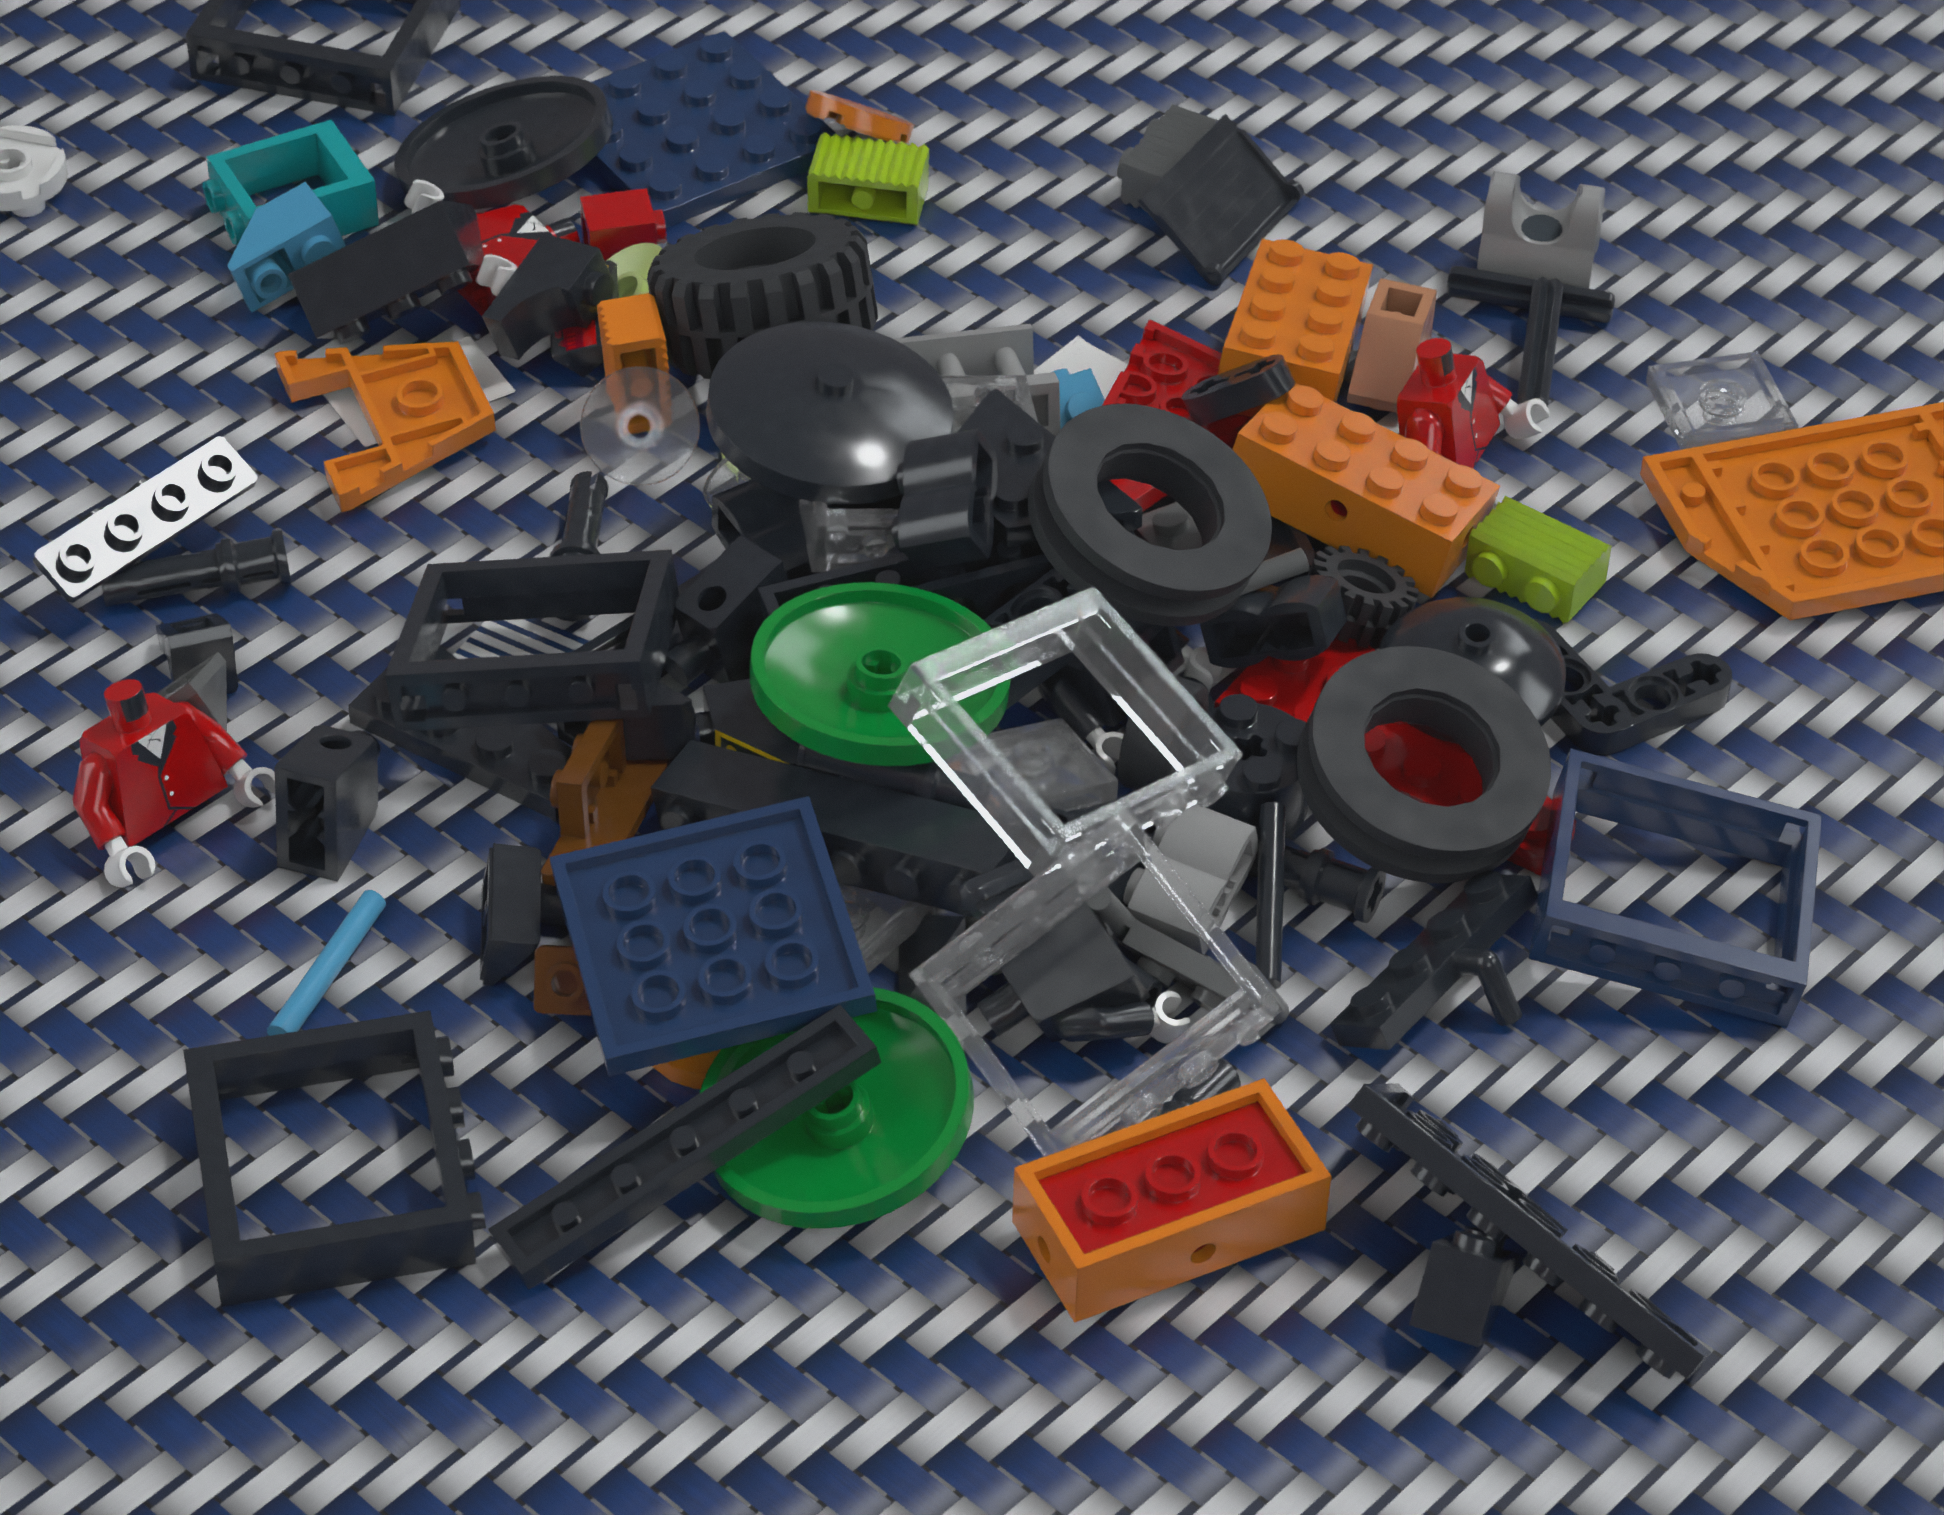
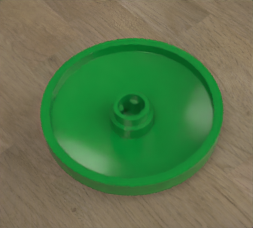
M865 582L839 584L807 592L780 606L763 622L756 633L751 649V690L757 705L768 720L782 733L801 745L821 754L853 763L875 766H909L939 761L957 755L981 742L995 729L1002 719L1008 703L1011 663L1007 650L996 632L984 620L964 606L938 594L914 587L890 583Z
M873 987L877 1011L851 1018L876 1045L882 1063L713 1171L712 1173L722 1188L741 1206L760 1217L787 1226L813 1229L839 1228L867 1222L897 1210L924 1193L942 1176L958 1155L966 1140L974 1111L973 1081L964 1051L954 1032L938 1014L913 998L894 991ZM797 1031L721 1049L706 1073L700 1093Z

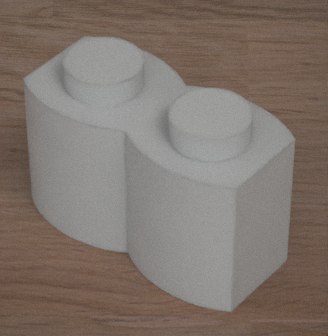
M1184 800L1173 816L1166 814L1159 822L1152 842V848L1157 852L1145 870L1137 868L1131 875L1124 893V904L1128 905V911L1136 920L1204 955L1218 934L1231 901L1241 889L1251 870L1259 850L1256 827Z

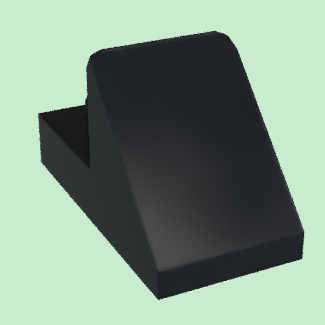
M214 613L156 625L160 650L167 656L172 682L219 652L226 660L227 694L237 691L238 679L233 635L228 621L219 614Z

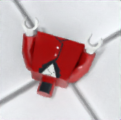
M415 180L404 199V203L408 208L412 209L413 214L443 200L444 194L430 182ZM517 204L484 213H476L484 258L480 269L470 273L473 282L457 291L483 316L543 233L580 243V237L575 225L568 218H563L543 226L523 205Z
M1432 338L1421 342L1417 346L1418 366L1399 393L1397 399L1399 435L1423 443L1429 450L1459 465L1474 468L1500 426L1499 413L1504 416V426L1507 433L1514 439H1526L1542 433V429L1535 423L1550 416V411L1543 401L1534 398L1521 404L1515 403L1510 399L1512 392L1487 375L1482 359L1474 355L1453 354L1451 343L1447 339ZM1497 497L1493 505V509L1496 508L1498 504Z
M125 679L111 684L104 691V699L110 716L82 733L79 740L82 761L79 764L72 800L76 812L98 850L106 849L110 855L104 867L106 879L110 884L123 888L133 884L132 878L126 870V859L131 862L135 873L141 879L150 877L155 872L156 865L151 853L144 847L134 845L227 788L228 785L224 776L230 773L234 777V795L237 801L243 806L255 808L263 806V803L251 790L252 779L254 777L258 778L267 790L275 793V772L266 767L252 769L244 761L247 753L217 721L189 702L181 701L174 703L157 693L145 694L143 686L138 680Z

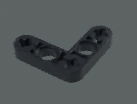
M1534 619L1548 631L1560 648L1566 667V681L1572 682L1580 688L1574 692L1563 693L1562 700L1551 719L1584 752L1601 756L1615 754L1716 713L1724 708L1728 701L1732 682V670L1719 657L1703 653L1688 655L1609 687L1552 626L1541 620ZM1643 698H1652L1663 702L1667 707L1661 710H1649L1641 707L1636 701Z

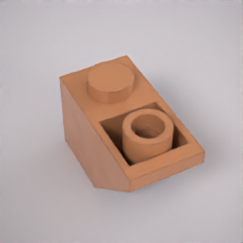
M1380 278L1366 314L1347 402L1367 406L1375 410L1397 413L1398 395L1418 366L1416 348L1421 342L1431 339L1437 290Z

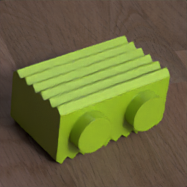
M826 132L819 137L807 175L808 212L918 225L926 192H928L929 148L925 144L917 147L913 142L905 144L901 141L895 144L890 140L884 143L881 139L874 142L870 137L863 141L859 136L856 138L849 137L848 135L840 137L836 133L830 137Z
M1504 496L1502 502H1498L1495 509L1492 508L1489 516L1485 515L1483 522L1479 521L1476 529H1472L1469 535L1465 573L1469 578L1475 577L1479 583L1486 587H1496L1500 593L1506 591L1510 598L1517 596L1520 603L1527 602L1534 610L1541 613H1549L1552 618L1559 617L1562 623H1566L1605 584L1612 546Z

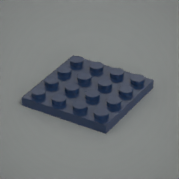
M724 30L592 81L603 91L613 117V129L605 146L588 164L616 192L647 188L653 210L662 209L665 225L668 228L809 171L820 135L826 132L832 137L836 132L822 119L808 114L805 104Z
M809 796L549 857L552 875L608 1077L798 1031L839 1004L850 1017L877 1011L875 992Z

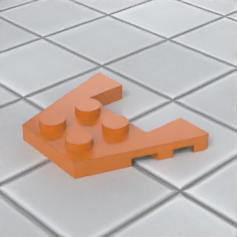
M458 341L383 345V354L351 356L347 347L326 348V357L298 359L297 350L274 353L277 372L291 402L350 387L378 443V447L323 461L327 482L341 512L352 510L496 431L494 412Z

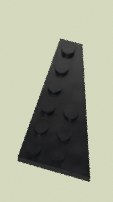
M1364 1084L1347 1105L1361 1117L1355 1125L1360 1133L1386 1152H1389L1391 1148L1397 1151H1404L1416 1161L1410 1170L1411 1173L1438 1195L1444 1197L1448 1192L1452 1195L1457 1194L1472 1206L1466 1217L1494 1240L1500 1242L1503 1237H1506V1239L1512 1238L1527 1250L1528 1253L1522 1259V1262L1545 1282L1556 1287L1563 1279L1585 1298L1578 1306L1598 1325L1611 1333L1614 1332L1618 1325L1642 1343L1635 1351L1636 1354L1655 1371L1668 1379L1676 1371L1686 1379L1695 1374L1711 1352L1640 1292L1631 1289L1627 1293L1618 1286L1617 1283L1620 1281V1277L1614 1272L1615 1269L1596 1253L1589 1252L1576 1243L1571 1248L1562 1241L1561 1238L1568 1229L1493 1164L1475 1153L1471 1157L1466 1154L1461 1156L1457 1152L1463 1145V1142L1458 1138L1459 1135L1444 1122L1433 1118L1422 1110H1419L1417 1114L1408 1110V1106L1415 1098L1399 1084Z

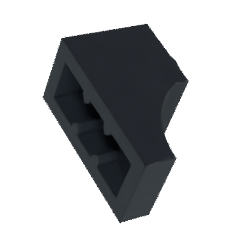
M543 233L482 317L500 355L520 360L534 344L552 333L576 326L587 329L598 314L597 305L603 300L610 299L611 294L616 289V285L599 248Z

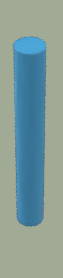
M365 890L267 1028L269 1036L300 1030L385 908V899L379 893L373 890Z

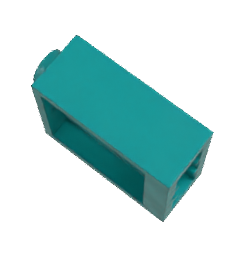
M332 120L206 156L209 180L203 181L202 184L204 197L210 211L213 214L220 212L224 218L227 234L234 245L239 243L255 210L262 206L256 207L249 195L316 175L320 176L326 186L313 189L312 191L332 215L341 236L379 225L375 180Z

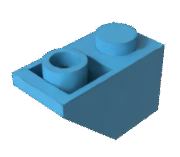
M304 182L255 210L227 266L247 307L251 312H254L294 289L288 274L346 245L332 215L308 184Z

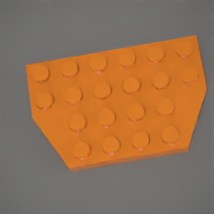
M1944 402L1643 456L1640 475L1685 551L1788 620L1944 591Z

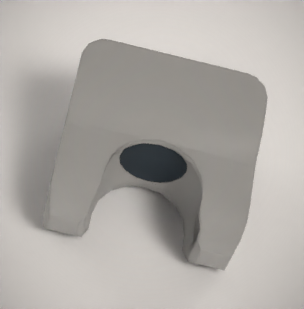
M1494 171L1485 203L1477 269L1531 279L1544 277L1551 280L1557 278L1562 284L1589 288L1594 255L1598 250L1605 188L1580 184L1577 188L1576 197L1570 205L1559 210H1544L1526 201L1521 194V177L1518 174Z

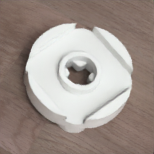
M22 125L0 127V211H13L14 214L21 217L35 216L45 209V201L55 196L66 183L68 170L63 148L61 150L57 148L55 137L42 129Z

